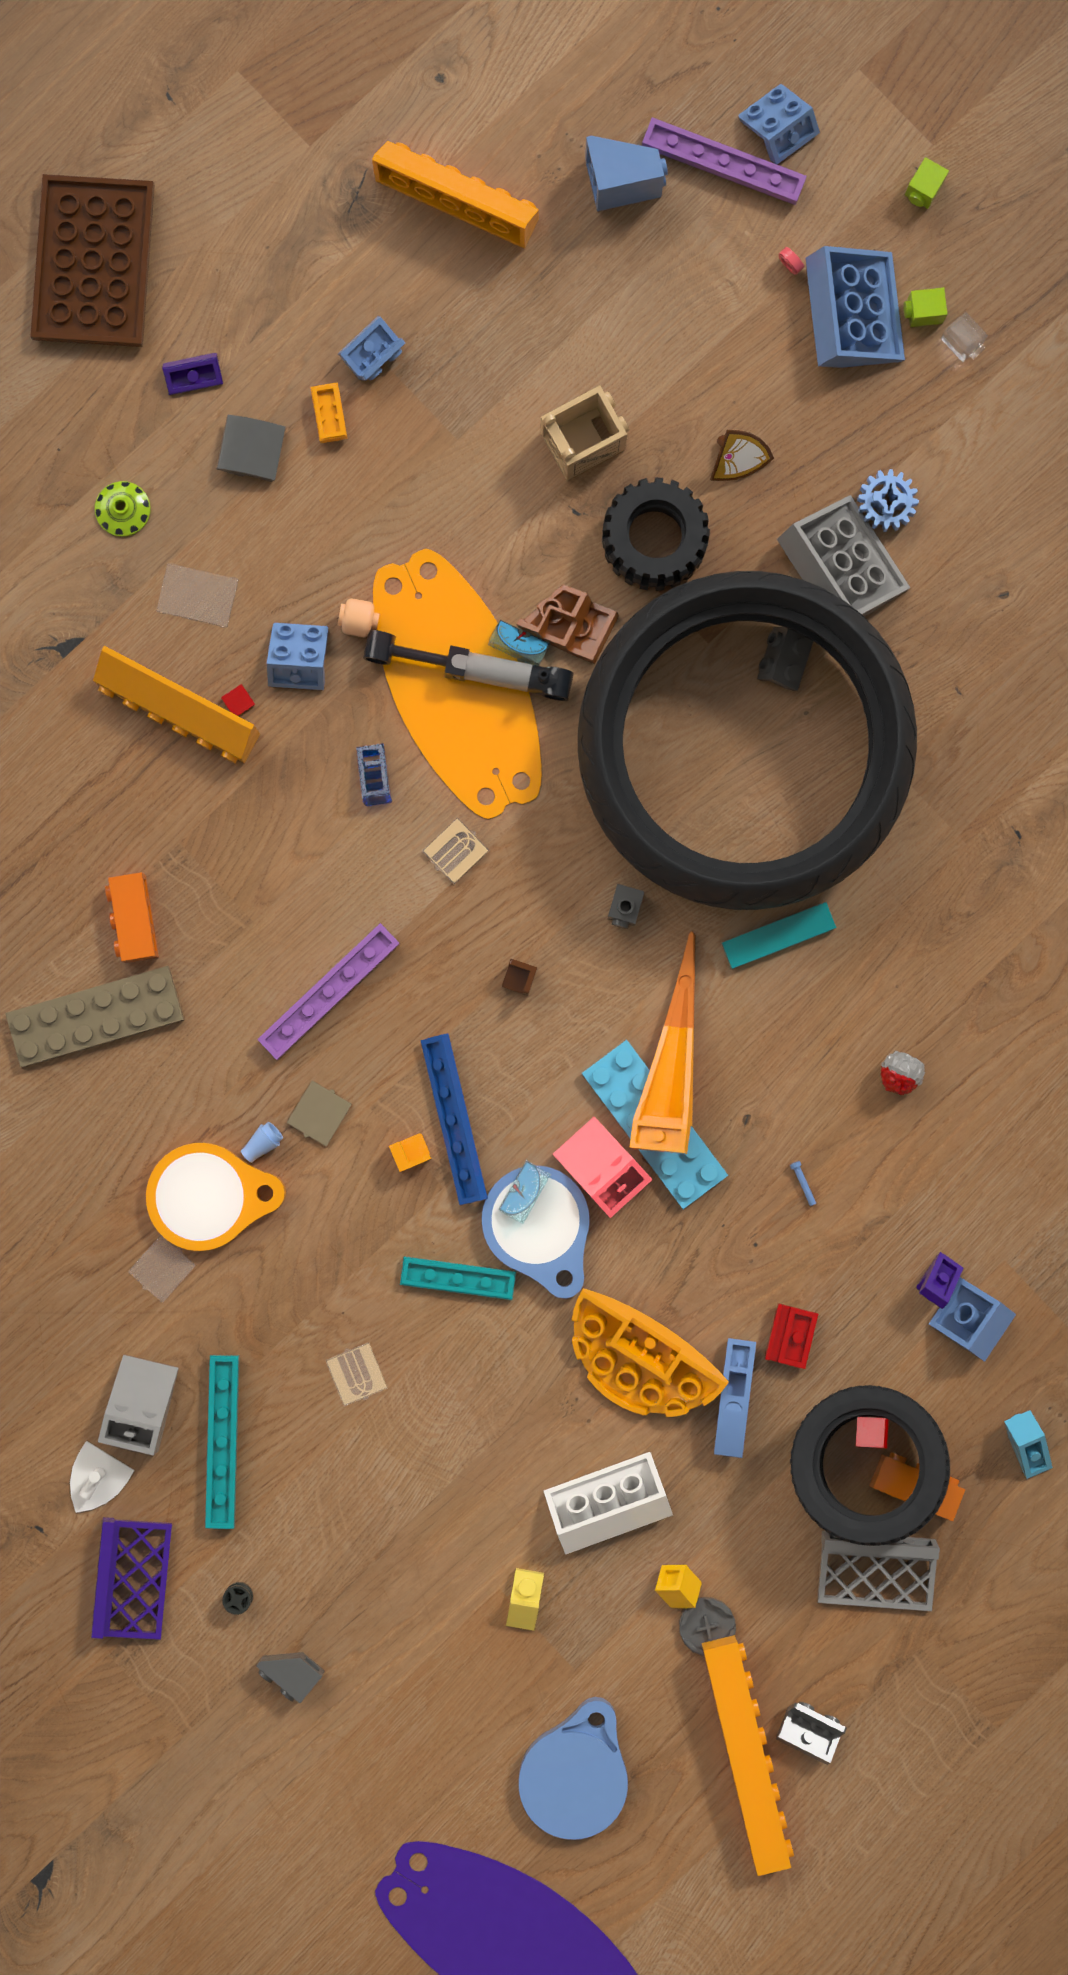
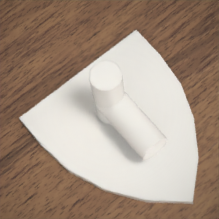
M86 1441L74 1462L70 1479L71 1499L75 1512L92 1510L106 1504L119 1494L135 1470Z

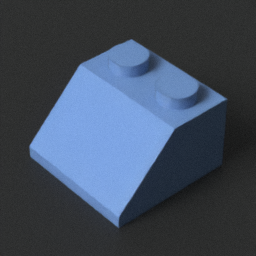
M960 1277L949 1303L943 1309H938L929 1325L985 1362L1016 1314L995 1298Z

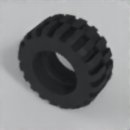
M655 477L654 482L648 483L647 478L639 480L637 486L629 484L624 488L621 495L617 494L614 497L611 507H608L605 514L602 530V547L605 549V558L608 564L611 563L613 565V571L617 576L623 575L625 582L631 586L633 583L639 584V589L648 591V587H655L656 591H662L665 586L670 585L674 588L680 585L681 580H688L693 575L694 570L698 569L702 563L710 536L708 515L705 512L703 513V504L700 499L695 500L692 497L693 491L688 487L684 490L680 489L679 482L671 480V483L667 484L663 483V478ZM647 512H661L672 517L678 523L682 532V539L678 549L671 555L662 558H651L638 552L632 546L629 538V529L634 519Z

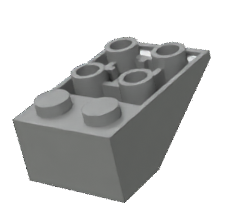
M123 1355L104 1414L98 1442L154 1456L160 1448L179 1368Z

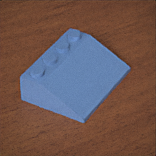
M823 246L806 257L818 366L843 368L904 361L892 252Z

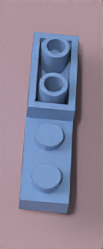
M728 1338L723 1376L729 1383L721 1392L714 1455L743 1457L756 1342Z

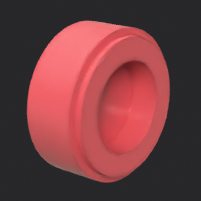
M785 247L778 254L782 264L792 274L797 275L804 268L800 258L790 248Z

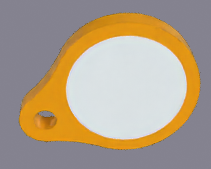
M192 1143L172 1150L155 1166L147 1184L146 1206L154 1227L166 1240L187 1250L205 1251L231 1242L253 1222L281 1207L285 1201L286 1189L279 1177L251 1166L222 1146L210 1143ZM262 1185H268L273 1190V1197L267 1202L260 1200L258 1197V1190Z

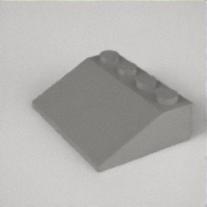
M849 495L792 524L777 538V541L802 580L822 587L840 597L865 617L910 589V586L870 524L863 521L865 516L863 513H859V507L852 496Z

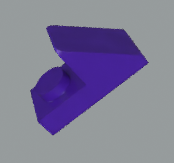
M940 1252L916 1288L921 1295L943 1309L950 1301L963 1267Z

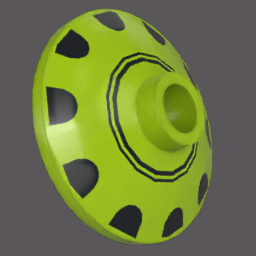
M119 481L106 486L99 493L95 502V515L98 523L105 531L115 536L126 537L136 534L146 525L150 517L151 507L146 493L139 486L131 482ZM124 502L126 503L125 509L117 510V504Z

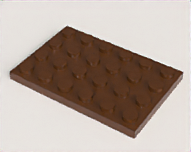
M43 174L30 334L32 340L143 347L155 188L153 181Z

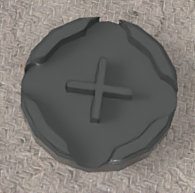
M700 1597L695 1608L683 1609L679 1619V1632L684 1644L692 1652L704 1656L701 1643L735 1635V1618L731 1609L723 1601L713 1597Z

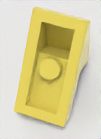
M516 1568L506 1626L534 1631L544 1573Z

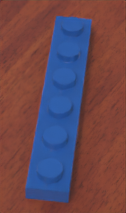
M441 1034L420 1040L459 1205L488 1199L449 1034Z

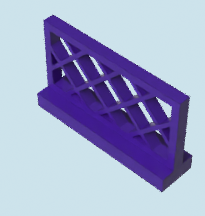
M103 1517L91 1638L103 1639L104 1636L161 1640L172 1523L114 1520V1518ZM120 1527L132 1528L138 1534V1537L127 1547L119 1539ZM138 1528H143L147 1530L141 1533ZM153 1529L165 1530L164 1541L156 1548L145 1538ZM142 1539L152 1552L139 1562L129 1550ZM119 1544L123 1550L117 1554ZM162 1548H163V1558H162V1556L158 1553V1551H159L160 1549H162ZM126 1553L136 1565L123 1576L116 1568V1561ZM155 1555L161 1561L162 1569L151 1577L142 1565ZM139 1568L149 1580L136 1591L127 1581V1578ZM116 1573L120 1579L114 1583ZM161 1576L159 1586L155 1580ZM124 1582L133 1594L120 1604L113 1596V1590ZM150 1584H153L159 1591V1598L149 1606L139 1594ZM137 1597L146 1609L133 1620L124 1607ZM113 1602L117 1608L111 1612ZM158 1605V1610H157V1615H156V1613H155L152 1609H153L155 1606ZM119 1611L130 1621L122 1630L110 1629V1620ZM147 1613H150L156 1620L155 1632L143 1631L137 1624ZM132 1626H134L137 1631L129 1630V1629H130Z

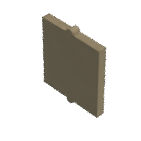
M312 1080L287 1123L303 1132L304 1137L310 1136L327 1147L352 1104L336 1095L333 1089L329 1091Z

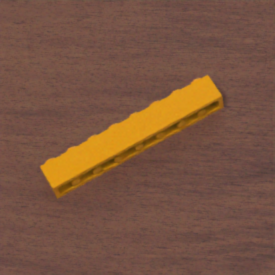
M735 1635L701 1643L757 1876L791 1868L789 1858L794 1857L790 1839L785 1840L782 1831L787 1829L784 1812H778L776 1801L781 1799L777 1783L771 1784L769 1773H773L774 1769L770 1755L765 1756L762 1745L767 1744L764 1728H758L755 1718L761 1715L757 1699L751 1700L749 1689L754 1688L750 1671L744 1672L742 1661L747 1660L743 1643L738 1644Z

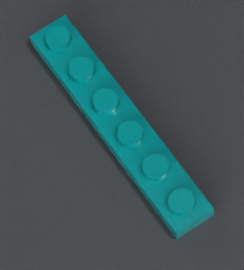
M210 1355L205 1528H235L240 1355Z

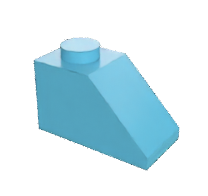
M1031 1410L1022 1414H1016L1004 1421L1008 1438L1026 1479L1053 1468L1045 1435Z

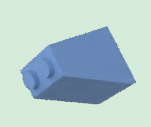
M596 136L586 137L585 162L597 211L662 196V189L666 186L665 176L668 175L666 160L665 158L660 159L658 149Z

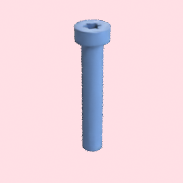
M794 1162L790 1164V1168L794 1169L807 1201L812 1206L816 1204V1201L800 1168L801 1162Z

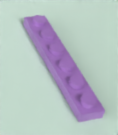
M653 117L642 141V146L658 149L659 154L794 205L798 201L807 177L806 175Z
M380 923L257 1040L276 1060L280 1059L393 952L400 943Z

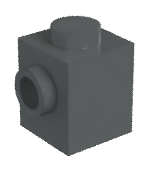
M617 884L607 918L613 920L612 925L628 929L629 925L635 926L645 891Z

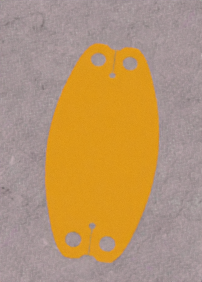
M423 549L414 553L405 565L399 566L392 563L378 569L373 583L374 613H379L377 630L395 635V645L448 656L450 645L470 649V652L518 662L514 651L499 638L497 634L498 622L491 611L463 576L440 554L429 549ZM426 562L433 563L437 567L436 576L430 580L424 579L420 575V567ZM392 577L398 578L402 583L401 591L395 595L387 593L384 587L385 582ZM417 592L422 594L421 599L415 598ZM392 656L390 665H383L393 699L412 738L439 777L470 810L483 818L490 819L503 813L505 806L510 803L524 804L537 798L542 777L541 754L537 724L529 692L466 679L464 682L445 678L446 667L396 656ZM494 768L499 769L498 776L492 773ZM519 772L526 773L530 778L529 786L523 790L515 788L512 783L514 775ZM482 788H490L495 794V799L490 805H482L477 799V794Z

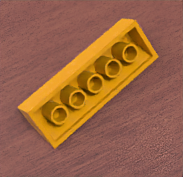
M387 141L372 158L376 182L517 246L526 248L539 220V209L532 202L525 199L519 201L511 197L510 193L504 189L496 188L495 190L486 186L483 180L477 177L469 178L464 176L453 166L446 165L444 167L436 163L435 159L426 154H421L420 156L411 152L408 146L399 142L394 144Z
M106 646L102 648L93 681L99 686L97 691L109 698H113L116 695L124 699L122 704L136 712L139 708L149 712L147 717L162 725L163 721H166L173 725L172 731L185 738L188 734L198 738L196 743L210 751L212 747H215L222 751L221 756L234 764H236L237 760L243 763L246 762L260 736L254 724Z

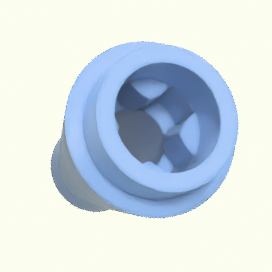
M272 1123L261 1124L246 1146L241 1150V1153L252 1163L257 1158L280 1146L283 1136Z

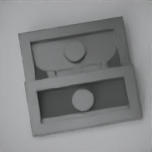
M227 415L216 469L242 477L248 475L269 482L275 481L285 426L248 417Z

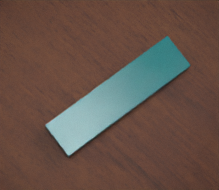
M824 902L721 944L731 969H734L837 927L827 902Z
M404 1256L400 1285L512 1300L516 1271Z

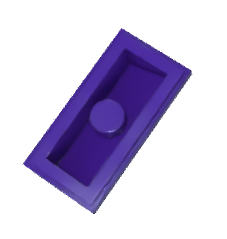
M217 353L163 363L162 366L169 395L223 384Z

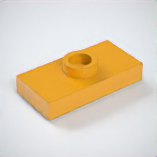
M338 382L310 387L320 444L348 439Z

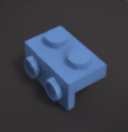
M377 316L338 355L359 380L369 379L371 381L381 373V366L387 360L391 362L402 353L401 347L405 342L402 338H398L380 316Z

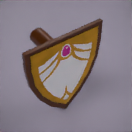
M726 430L725 435H721L717 439V443L721 448L710 480L730 481L749 476L774 459L773 454L760 437L746 431Z

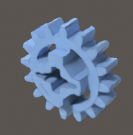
M890 469L887 476H884L880 470L876 474V479L870 475L866 480L868 485L862 484L860 491L864 494L859 495L857 501L863 503V505L859 507L858 511L859 513L866 512L867 515L863 520L864 522L874 521L873 529L880 524L882 525L883 532H886L889 525H892L896 531L900 527V522L906 526L910 521L908 516L914 517L916 510L912 507L917 506L919 500L913 498V496L917 494L918 490L909 488L912 479L902 480L903 472L899 473L896 477L893 476V469ZM883 484L882 490L871 493L875 487ZM887 492H888L889 501L892 502V504L890 505L889 509H888L887 501L884 499V497H885V495L887 494ZM904 508L900 515L892 517L894 511Z

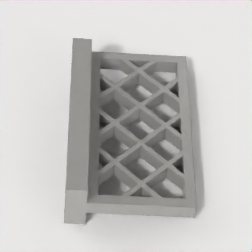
M822 1531L818 1603L932 1611L936 1563L939 1560L940 1551L936 1539L907 1537L891 1544L864 1546L843 1541L826 1531ZM828 1554H839L846 1562L833 1571L827 1564ZM861 1556L870 1557L875 1563L864 1573L854 1564ZM890 1558L898 1559L903 1565L892 1575L882 1566ZM919 1560L929 1561V1570L921 1577H918L910 1568ZM851 1566L859 1577L846 1586L838 1575ZM879 1568L887 1579L875 1588L867 1577ZM828 1570L830 1575L826 1578V1573ZM908 1570L916 1581L903 1590L895 1580ZM833 1579H836L843 1587V1590L836 1596L825 1595V1586ZM928 1579L926 1586L923 1582ZM862 1581L872 1590L864 1598L856 1597L851 1591ZM892 1583L900 1594L893 1600L884 1599L880 1592ZM921 1585L926 1591V1602H915L908 1594Z

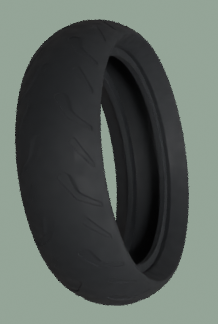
M733 571L694 579L672 588L653 599L635 613L619 629L596 663L586 686L578 723V760L584 790L595 818L617 851L636 870L669 892L693 902L732 910H761L797 903L828 890L859 869L879 848L900 816L913 779L917 753V725L910 689L898 660L876 628L859 611L826 589L802 579L763 571ZM737 621H755L782 626L804 635L825 649L840 664L855 686L863 705L868 728V759L863 782L853 804L839 824L828 835L803 851L781 859L758 863H737L708 857L689 849L668 835L651 818L638 799L629 779L623 750V732L628 707L635 689L651 665L667 649L688 635L707 627Z

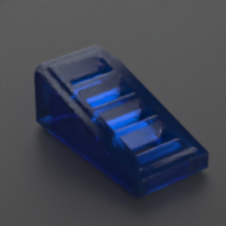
M384 743L356 747L364 805L372 806L391 803L392 796ZM380 756V759L364 761V757ZM381 767V770L366 772L368 768ZM382 778L380 782L367 783V780Z

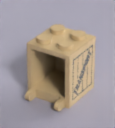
M601 386L586 392L541 417L540 433L567 481L625 450L626 439H628L626 432L629 431V428L622 416L617 417L613 409L615 402L608 391L604 393ZM598 417H601L611 437L603 441L592 423Z

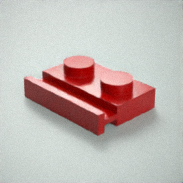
M777 1303L764 1359L806 1369L819 1314Z

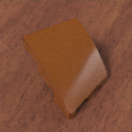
M563 584L552 593L551 597L540 602L537 605V609L525 619H519L516 625L558 649L595 664L619 615L617 611L593 603L587 593Z

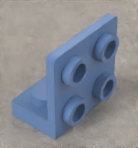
M782 84L772 89L739 114L740 121L764 139L769 158L774 164H779L820 133L813 107Z
M273 623L266 663L268 686L324 690V660L329 633L328 627Z

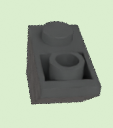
M304 1652L265 1655L260 1658L256 1665L260 1669L258 1673L263 1679L269 1683L274 1681L281 1687L280 1692L288 1700H296L299 1703L303 1701L322 1678L325 1671Z

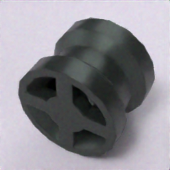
M243 1582L231 1584L223 1595L222 1603L224 1608L233 1615L244 1613L253 1601V1592L249 1585Z

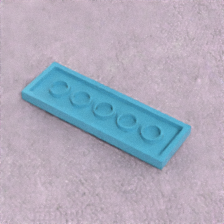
M625 1040L581 1074L631 1139L633 1118L650 1070L628 1040ZM693 1127L690 1128L687 1154L639 1150L682 1209L686 1208L728 1176Z

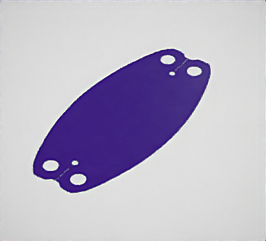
M415 1841L405 1843L398 1850L395 1857L396 1868L393 1873L383 1877L375 1890L378 1904L392 1926L408 1945L439 1975H638L612 1941L573 1904L545 1884L523 1872L477 1853L432 1842ZM415 1853L424 1854L427 1858V1867L422 1871H415L410 1867L409 1860ZM427 1886L429 1889L425 1894L421 1892V1887ZM396 1887L404 1889L407 1894L406 1902L400 1906L393 1905L389 1900L390 1891Z

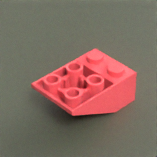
M595 1117L588 1121L553 1153L554 1157L610 1218L652 1181V1178Z

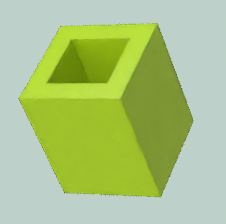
M925 157L909 183L904 196L908 197L912 204L929 209L945 182L949 170Z
M944 287L911 291L907 301H904V316L909 318L910 327L943 324L948 315Z

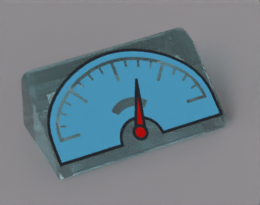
M499 620L489 639L488 645L527 664L540 666L550 643L503 620Z
M526 1160L499 1210L524 1224L551 1174Z

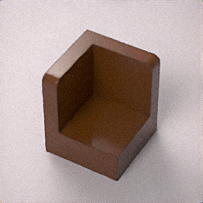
M510 958L502 987L529 996L537 967Z

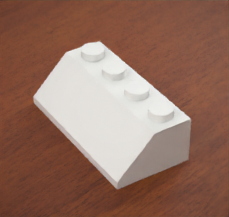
M650 1452L544 1490L554 1526L565 1554L673 1515Z

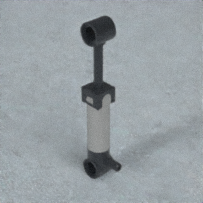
M370 630L367 636L363 659L372 663L390 665L392 656L444 666L446 667L445 678L464 682L466 679L540 694L545 698L557 701L569 700L574 673L564 668H546L470 652V649L450 645L448 656L397 646L395 645V635L378 630Z

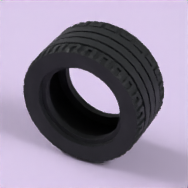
M873 1385L849 1387L839 1390L834 1394L832 1393L827 1398L821 1400L806 1415L804 1421L802 1420L791 1449L790 1473L792 1474V1483L805 1512L827 1533L853 1544L864 1546L886 1545L915 1534L937 1513L949 1485V1451L938 1424L915 1400L899 1391ZM857 1417H881L895 1422L908 1433L918 1452L920 1464L919 1477L912 1494L901 1506L886 1514L876 1516L864 1515L848 1509L835 1498L825 1479L823 1461L830 1439L838 1429L846 1423L857 1419Z

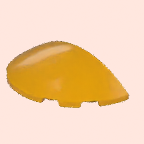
M582 1289L572 1315V1321H574V1336L572 1338L574 1352L577 1360L580 1359L587 1370L588 1380L601 1394L613 1403L641 1415L660 1413L665 1414L666 1417L687 1414L690 1409L702 1404L706 1406L729 1383L720 1371L702 1354L659 1322L613 1298L588 1289Z

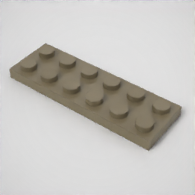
M169 966L5 1013L19 1064L22 1068L185 1020Z

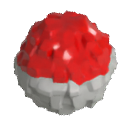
M894 1051L893 1054L887 1055L884 1062L881 1063L880 1073L885 1090L899 1095L912 1093L923 1082L925 1066L917 1058L904 1052Z

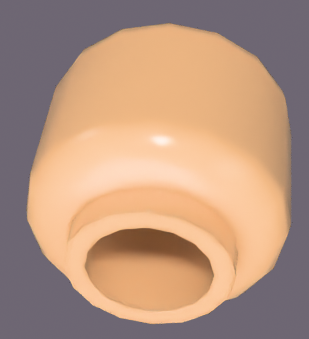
M350 598L346 601V604L341 603L337 625L341 626L344 634L366 638L371 629L377 630L379 613H374V604L372 602Z

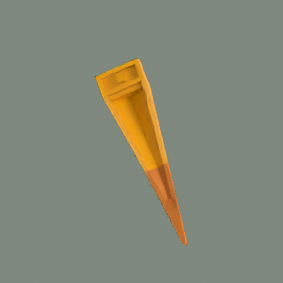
M692 931L688 936L658 1047L633 1118L630 1148L680 1154H687L693 1115L695 934Z

